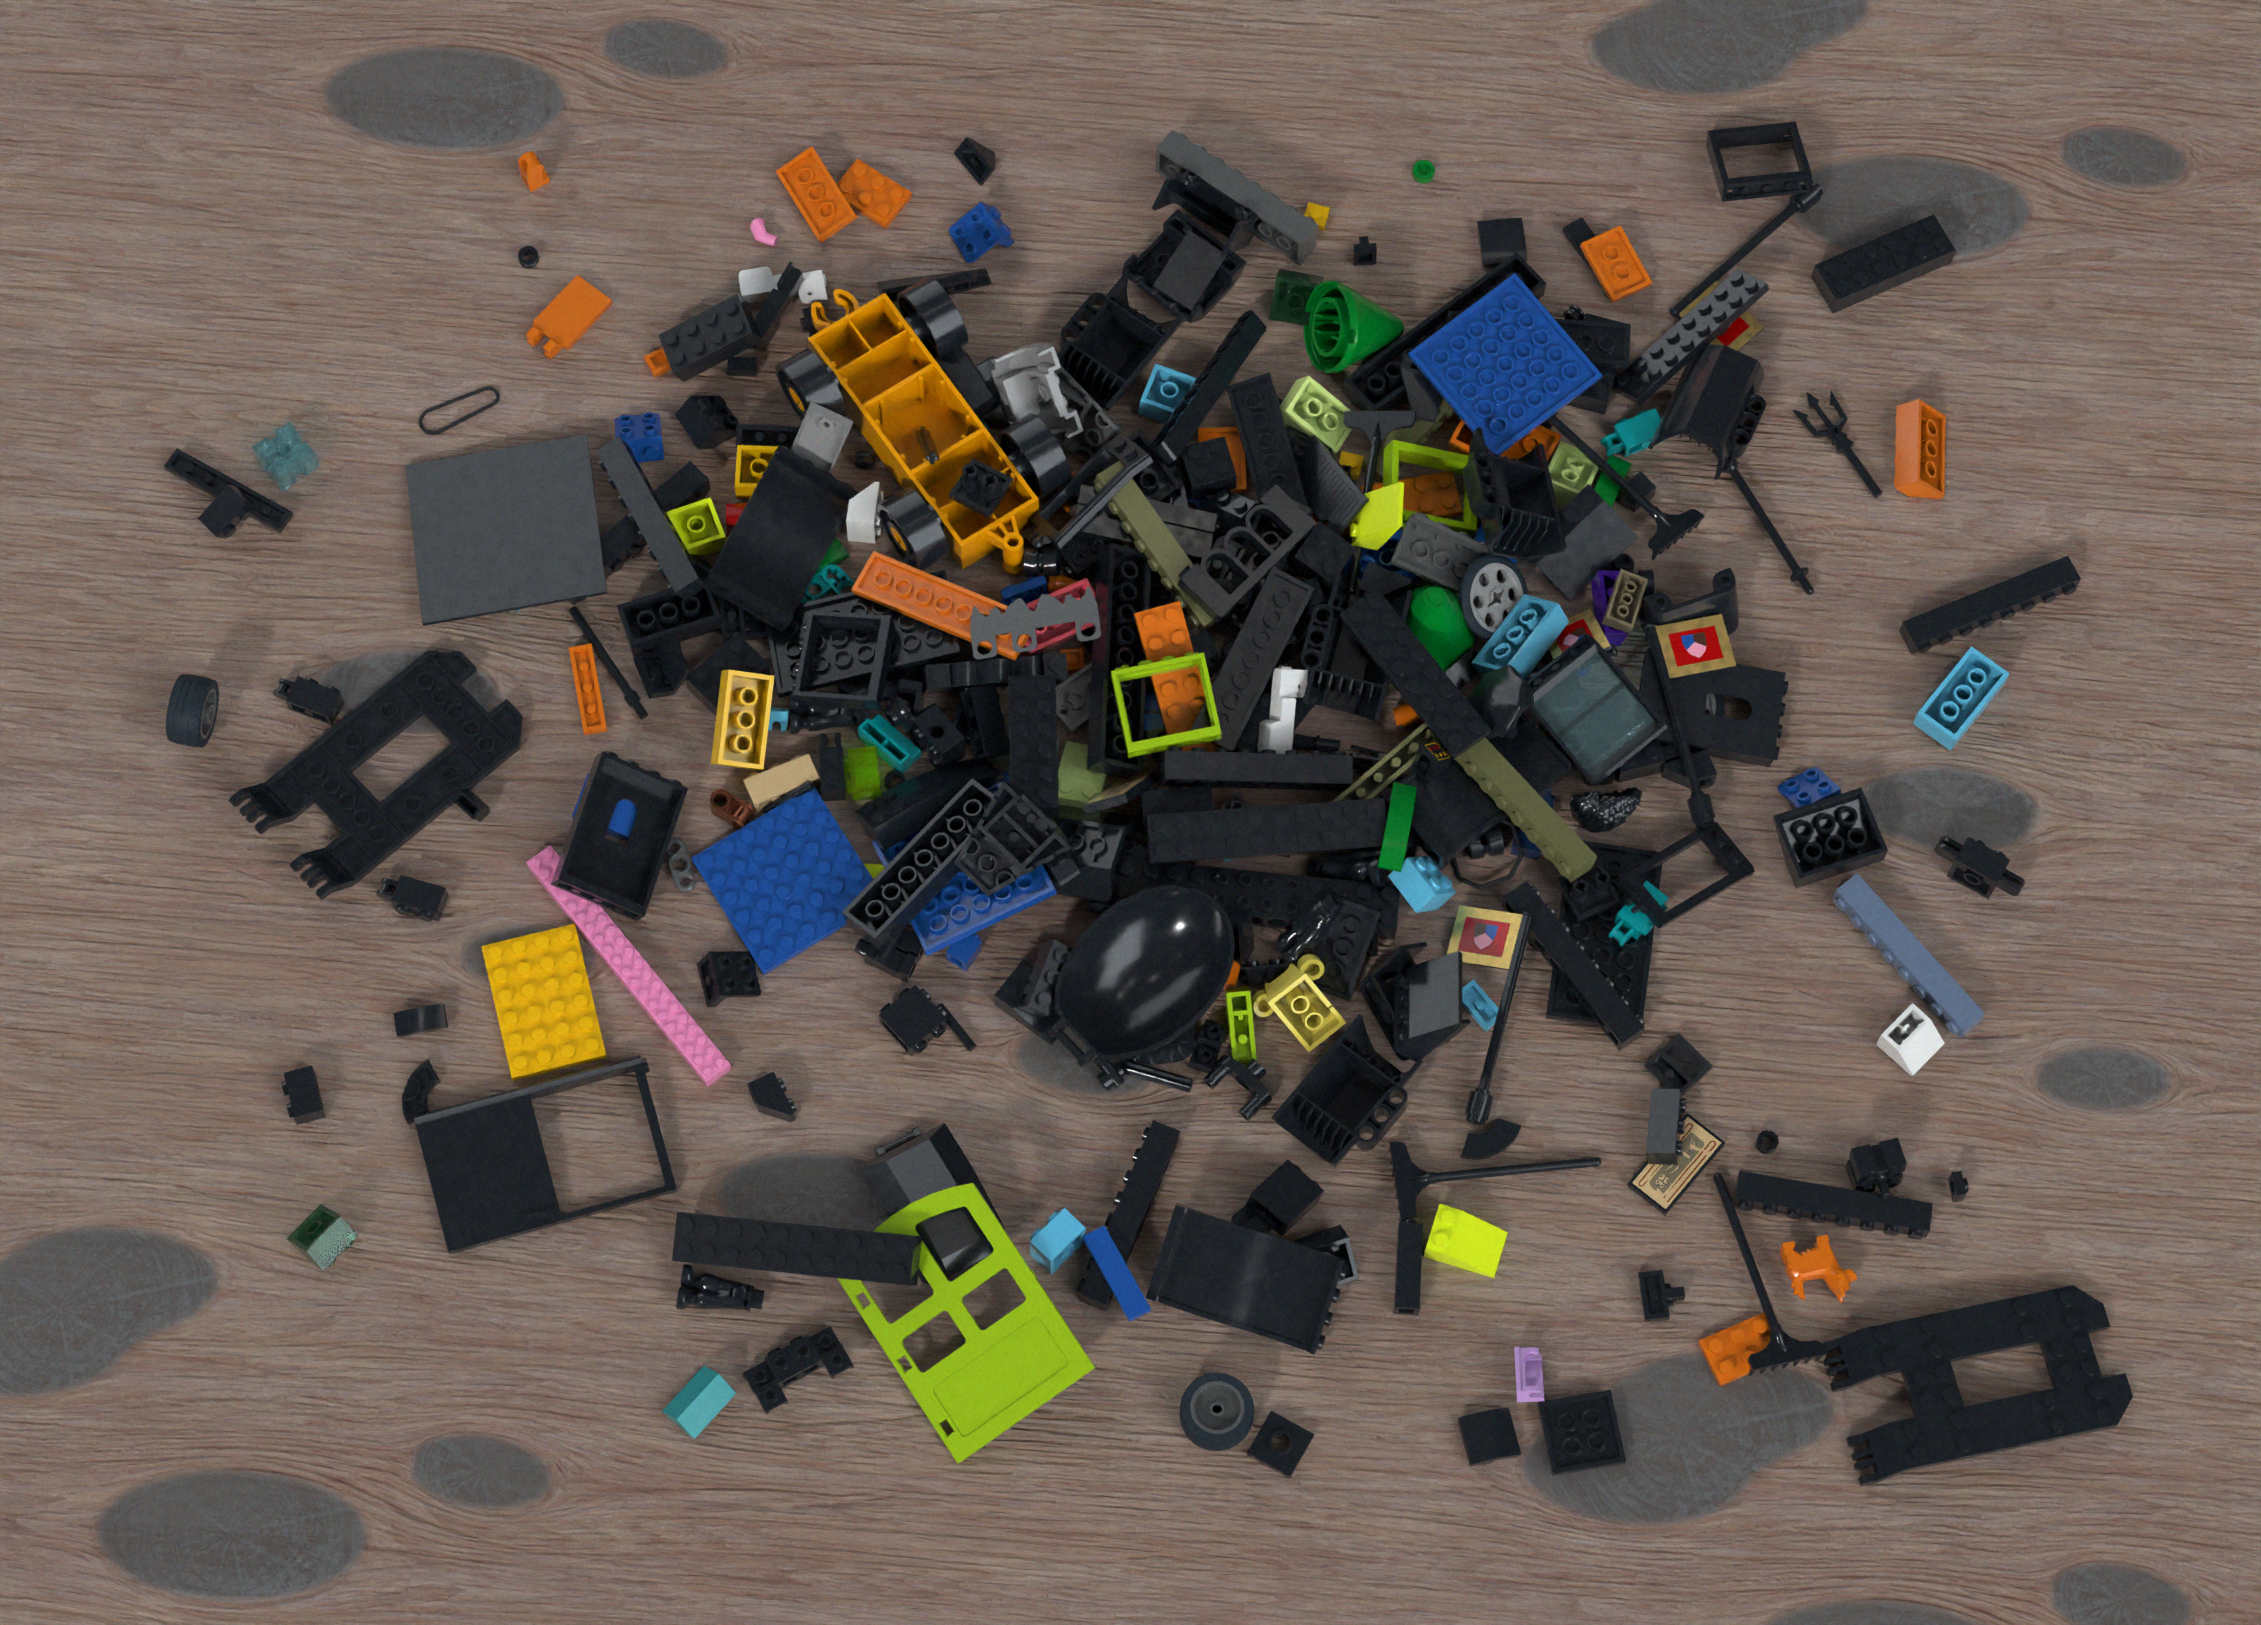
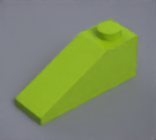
M1248 986L1224 988L1232 1058L1239 1063H1247L1251 1058L1257 1061L1250 989Z

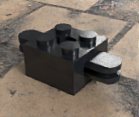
M1942 836L1939 844L1934 848L1937 855L1953 863L1947 877L1987 899L1990 898L1996 887L2012 896H2018L2021 888L2025 885L2022 877L2006 869L2010 859L2006 858V855L2001 851L1986 847L1979 839L1968 837L1962 845L1947 836Z

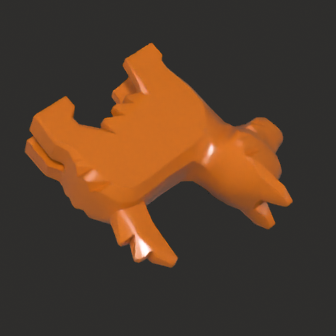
M1828 1235L1818 1236L1814 1247L1811 1250L1806 1249V1252L1802 1251L1801 1254L1794 1251V1241L1782 1243L1779 1252L1781 1260L1785 1264V1273L1792 1280L1791 1289H1794V1295H1798L1802 1300L1806 1299L1803 1282L1823 1279L1828 1288L1836 1295L1838 1301L1843 1303L1845 1292L1849 1290L1850 1284L1857 1280V1276L1853 1270L1840 1267L1829 1245Z

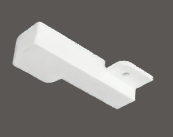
M767 266L740 271L739 286L741 297L748 303L765 301L773 288L778 290L777 283L782 274L772 276V272ZM822 270L803 273L804 280L795 294L799 295L801 302L812 303L828 300L825 288L827 282Z
M1290 666L1274 668L1269 719L1263 720L1259 724L1257 748L1259 753L1266 749L1276 750V754H1285V751L1292 750L1296 707L1295 698L1304 697L1308 670L1291 669Z

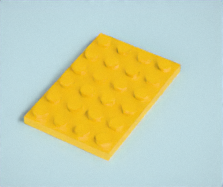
M575 924L481 946L512 1081L607 1058Z

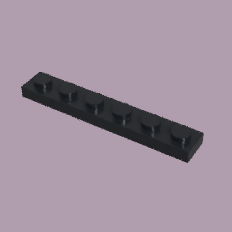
M176 448L164 465L166 471L215 498L228 484L237 486L255 504V507L251 510L252 514L250 517L279 533L283 531L293 517L292 511Z

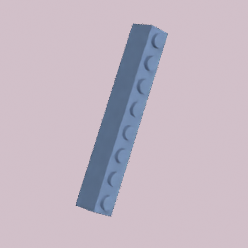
M1858 873L1836 889L1833 895L1836 907L1841 911H1845L1850 917L1853 926L1857 929L1860 928L1865 933L1867 941L1882 952L1881 955L1887 963H1892L1895 966L1899 976L1914 987L1915 994L1921 999L1924 998L1930 1005L1932 1013L1944 1020L1947 1029L1952 1034H1956L1961 1038L1982 1021L1985 1016L1982 1009Z

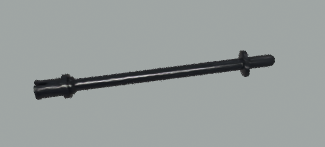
M1712 449V452L1715 454L1716 458L1718 459V455H1716L1718 451L1715 450V449ZM1729 456L1723 468V473L1731 475L1793 573L1790 576L1791 582L1798 581L1805 593L1811 595L1814 592V588L1806 577V574L1809 573L1808 568H1800L1738 471L1739 462L1736 458Z

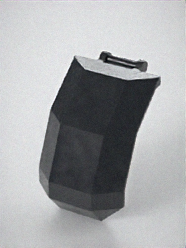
M945 1123L925 1133H922L917 1126L911 1129V1133L884 1147L880 1145L875 1148L878 1157L859 1166L862 1176L866 1179L888 1218L909 1204L932 1193L950 1187L974 1183L1003 1226L976 1172ZM966 1207L957 1208L931 1217L917 1224L915 1228L919 1236H922L923 1242L949 1281H954L992 1254L994 1250ZM919 1269L918 1276L921 1282L929 1284Z

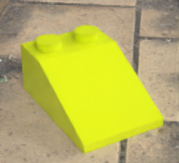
M1403 482L1365 493L1369 501L1354 518L1349 530L1353 546L1378 550L1402 526Z
M1439 1204L1424 1257L1494 1278L1508 1232L1462 1210Z

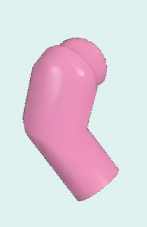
M762 218L754 219L750 224L754 239L775 247L778 236L766 232L765 221Z

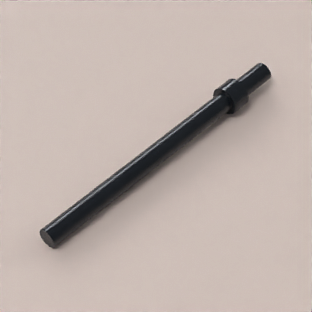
M577 606L572 607L569 613L589 643H592L593 649L625 695V701L630 707H633L640 719L646 718L648 713L640 702L641 698L635 690L631 689Z

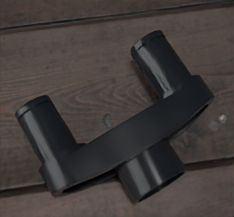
M1223 1055L1216 1062L1217 1065L1203 1078L1205 1084L1214 1089L1226 1075H1229L1251 1093V1099L1239 1110V1114L1247 1121L1262 1107H1266L1272 1101L1270 1093L1260 1081L1267 1072L1255 1059L1251 1058L1245 1065H1242L1233 1058Z

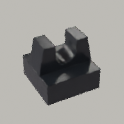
M1368 236L1359 237V244H1353V265L1376 264V243H1369Z

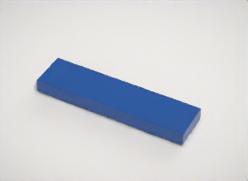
M1105 1225L1084 1235L1083 1240L1128 1321L1131 1322L1150 1312L1151 1308Z

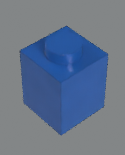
M974 933L951 944L946 951L947 960L967 972L982 951L981 938Z

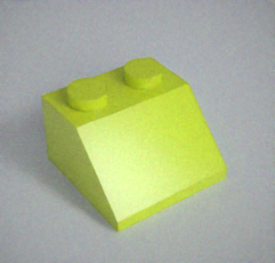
M711 497L667 512L690 554L706 556L722 549L726 536Z

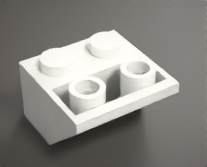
M874 482L849 500L846 519L848 541L876 544L877 535L881 536L882 525L877 514V505L884 501V491H880V482Z
M1912 1003L1880 1035L1876 1045L1909 1075L1913 1076L1945 1043L1931 1019Z

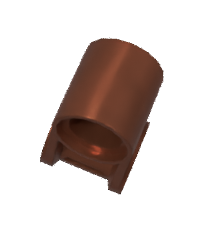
M718 789L710 796L711 812L737 830L743 828L750 815H754L756 809L751 804L735 797L726 790ZM718 800H723L727 803L722 807L715 805Z

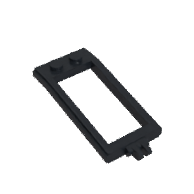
M1120 433L1098 450L1030 518V522L1035 529L1034 533L1028 537V541L1036 548L1052 542L1061 549L1136 474L1153 463L1152 458L1127 436ZM1110 457H1113L1116 461H1121L1124 468L1060 531H1057L1047 522L1080 488L1081 484L1083 485Z
M1715 822L1710 826L1697 829L1622 873L1619 877V882L1629 893V899L1625 901V904L1628 907L1635 904L1631 909L1633 914L1641 911L1642 914H1646L1657 928L1661 929L1734 884L1751 876L1755 870L1725 831ZM1702 841L1729 874L1665 912L1638 878Z

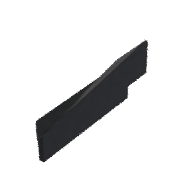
M985 268L927 275L934 278L948 295L991 284L988 271ZM927 276L879 281L877 286L880 295L886 293L889 299L895 302L897 301L898 293Z

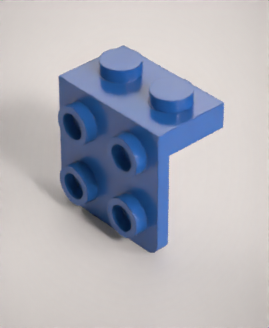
M980 202L949 228L950 235L966 262L970 264L978 260L996 244L1008 248L1015 243L1011 237L1012 232L1010 228L1000 219L1001 213L995 206Z
M647 412L643 415H622L614 419L615 438L620 436L629 445L638 463L665 460L659 413Z
M1044 575L1030 577L1018 585L1011 584L1000 591L1001 603L1009 606L1015 600L1021 598L1025 604L1039 599L1042 594H1047V582Z
M1812 767L1778 785L1779 793L1795 808L1841 794V789L1818 767Z

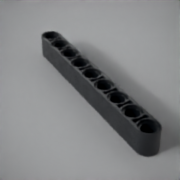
M1253 310L1246 311L1239 317L1151 443L1150 448L1165 465L1177 459L1266 331L1267 327Z

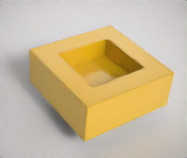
M1308 202L1304 216L1311 217L1318 224V230L1324 231L1330 208Z
M1342 451L1339 464L1352 466L1351 478L1359 480L1364 456Z

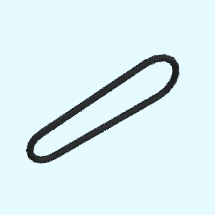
M484 387L427 409L419 418V426L427 434H440L496 405L500 398L499 392L493 387ZM486 390H492L496 394V400L493 403L438 431H428L423 427L422 420L431 411Z

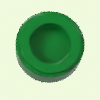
M1420 160L1414 164L1412 169L1414 180L1419 183H1428L1434 178L1435 167L1430 161Z

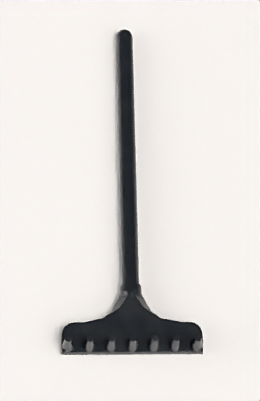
M1344 411V425L1347 428L1363 430L1370 440V453L1363 488L1364 494L1373 491L1379 449L1383 439L1393 430L1413 427L1415 422L1419 421L1416 411ZM1354 546L1357 549L1352 554L1346 588L1349 594H1354L1356 591L1362 547Z
M1555 415L1547 419L1552 426L1655 520L1657 532L1647 544L1653 550L1652 560H1655L1658 554L1662 555L1665 548L1669 549L1672 543L1676 544L1679 538L1683 539L1686 533L1692 531L1693 527L1697 528L1702 519H1704L1705 516L1696 509H1689L1679 515L1663 513Z
M1389 1142L1388 1150L1391 1153L1390 1164L1393 1166L1392 1175L1395 1179V1198L1398 1200L1397 1210L1400 1213L1399 1222L1415 1217L1418 1194L1423 1188L1430 1184H1435V1182L1597 1167L1601 1165L1599 1157L1434 1173L1418 1168L1411 1161L1407 1146L1403 1142Z
M1720 1173L1714 1174L1713 1180L1771 1333L1770 1342L1767 1347L1749 1356L1748 1364L1750 1370L1748 1375L1752 1376L1756 1370H1760L1762 1374L1769 1367H1771V1371H1774L1779 1365H1782V1368L1785 1369L1792 1362L1793 1366H1796L1801 1360H1804V1363L1807 1364L1814 1357L1815 1361H1819L1822 1356L1827 1354L1821 1342L1817 1340L1798 1341L1791 1338L1782 1330L1781 1325L1778 1323L1723 1176Z

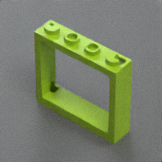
M1392 440L1384 449L1383 487L1398 483L1399 461L1463 474L1462 469L1469 462L1468 455ZM1465 482L1463 522L1427 515L1429 520L1447 524L1451 530L1466 533L1470 537L1477 531V517L1471 512ZM1403 510L1401 527L1404 528L1407 518L1412 513L1418 512Z
M1188 652L1184 654V657L1179 658L1166 656L1159 662L1152 663L1151 660L1139 662L1138 666L1129 667L1128 665H1122V667L1111 671V679L1128 758L1166 751L1169 747H1186L1221 740L1222 733L1204 653ZM1198 667L1211 727L1133 742L1120 682Z

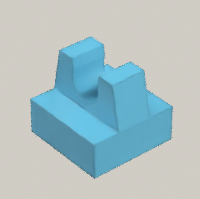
M771 707L768 730H772L773 722H779L781 724V731H786L790 718V708Z

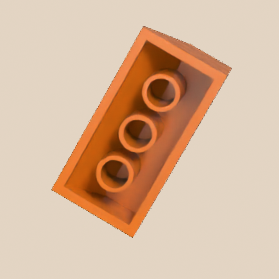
M1920 399L1896 406L1895 489L1908 497L1944 498L1946 415Z

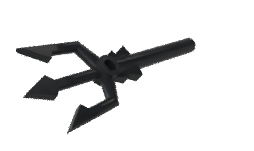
M1830 390V406L1835 407L1841 418L1836 425H1832L1818 405L1819 399L1806 392L1809 407L1815 409L1828 429L1817 431L1807 420L1808 415L1796 410L1792 411L1814 437H1829L1831 439L1832 446H1836L1837 454L1844 453L1875 498L1882 495L1883 492L1851 447L1854 442L1847 438L1848 435L1842 432V428L1848 418L1833 392Z

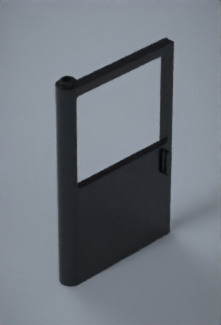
M637 1055L414 1116L448 1253H457L677 1192L645 1074L650 1072L647 1059H641V1056ZM635 1072L665 1185L569 1213H561L531 1100Z

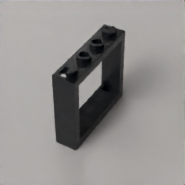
M1796 121L1707 131L1706 148L1722 202L1811 193L1812 173ZM1791 142L1799 171L1728 178L1720 149Z
M809 610L808 619L803 624L804 640L800 641L799 646L801 658L796 663L797 679L792 684V696L795 697L798 705L881 711L896 626L891 615ZM820 627L879 631L868 696L808 692Z

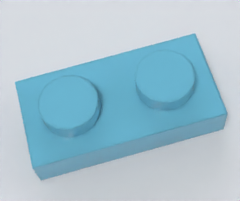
M1473 979L1462 988V1006L1486 1032L1494 1026L1499 1008Z

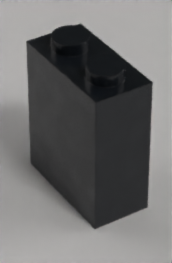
M1287 1159L1251 1192L1246 1206L1280 1236H1283L1319 1202L1324 1190L1316 1181L1311 1180L1304 1174L1299 1166Z

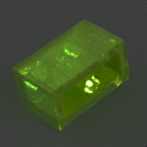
M876 746L848 749V757L844 758L845 772L850 771L851 779H846L847 792L852 793L853 801L876 799L881 796Z

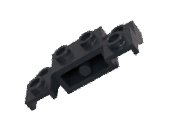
M831 1326L811 1337L807 1335L792 1339L789 1342L790 1345L783 1349L780 1347L773 1349L767 1354L768 1357L764 1358V1362L743 1372L744 1378L765 1414H768L769 1411L782 1404L788 1403L782 1388L822 1368L823 1365L831 1379H834L836 1375L849 1368H854L853 1363Z

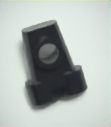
M1098 1056L1093 1060L1099 1069L1102 1070L1096 1077L1107 1091L1113 1087L1118 1088L1125 1082L1122 1077L1126 1074L1118 1064L1113 1066L1110 1059H1101Z

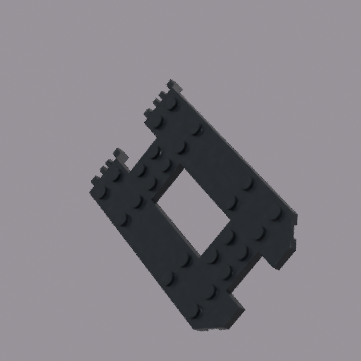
M427 650L265 783L240 789L230 797L229 802L234 807H237L244 800H251L241 807L240 814L246 816V820L249 823H253L259 816H266L255 825V830L259 834H263L271 827L292 822L313 804L329 818L342 834L326 847L301 854L290 864L294 872L300 871L307 864L311 865L300 877L304 882L308 881L307 886L309 888L316 887L321 881L325 880L327 882L316 891V895L323 900L333 892L357 884L453 805V800L461 789L468 788L471 790L515 754L521 746L523 717L507 699L488 713L461 684L473 675L477 668L461 651L444 653L438 652V650ZM424 715L451 745L379 802L352 772Z
M2071 1285L1861 1328L1832 1341L1823 1342L1822 1345L1826 1353L1836 1349L1839 1352L1838 1357L1824 1359V1366L1842 1363L1841 1366L1827 1369V1376L1831 1377L1844 1372L1846 1376L1845 1380L1831 1382L1832 1392L1847 1390L1874 1378L1901 1372L1915 1416L1889 1422L1862 1434L1846 1438L1848 1446L1854 1447L1866 1443L1868 1449L1851 1454L1852 1460L1870 1457L1869 1460L1855 1463V1470L1859 1471L1871 1466L1874 1469V1474L1862 1475L1858 1478L1860 1486L1872 1485L1906 1471L2115 1428L2133 1395L2126 1373L2102 1377L2088 1334L2108 1330L2111 1327L2104 1304ZM2040 1344L2052 1382V1389L1964 1407L1951 1362Z

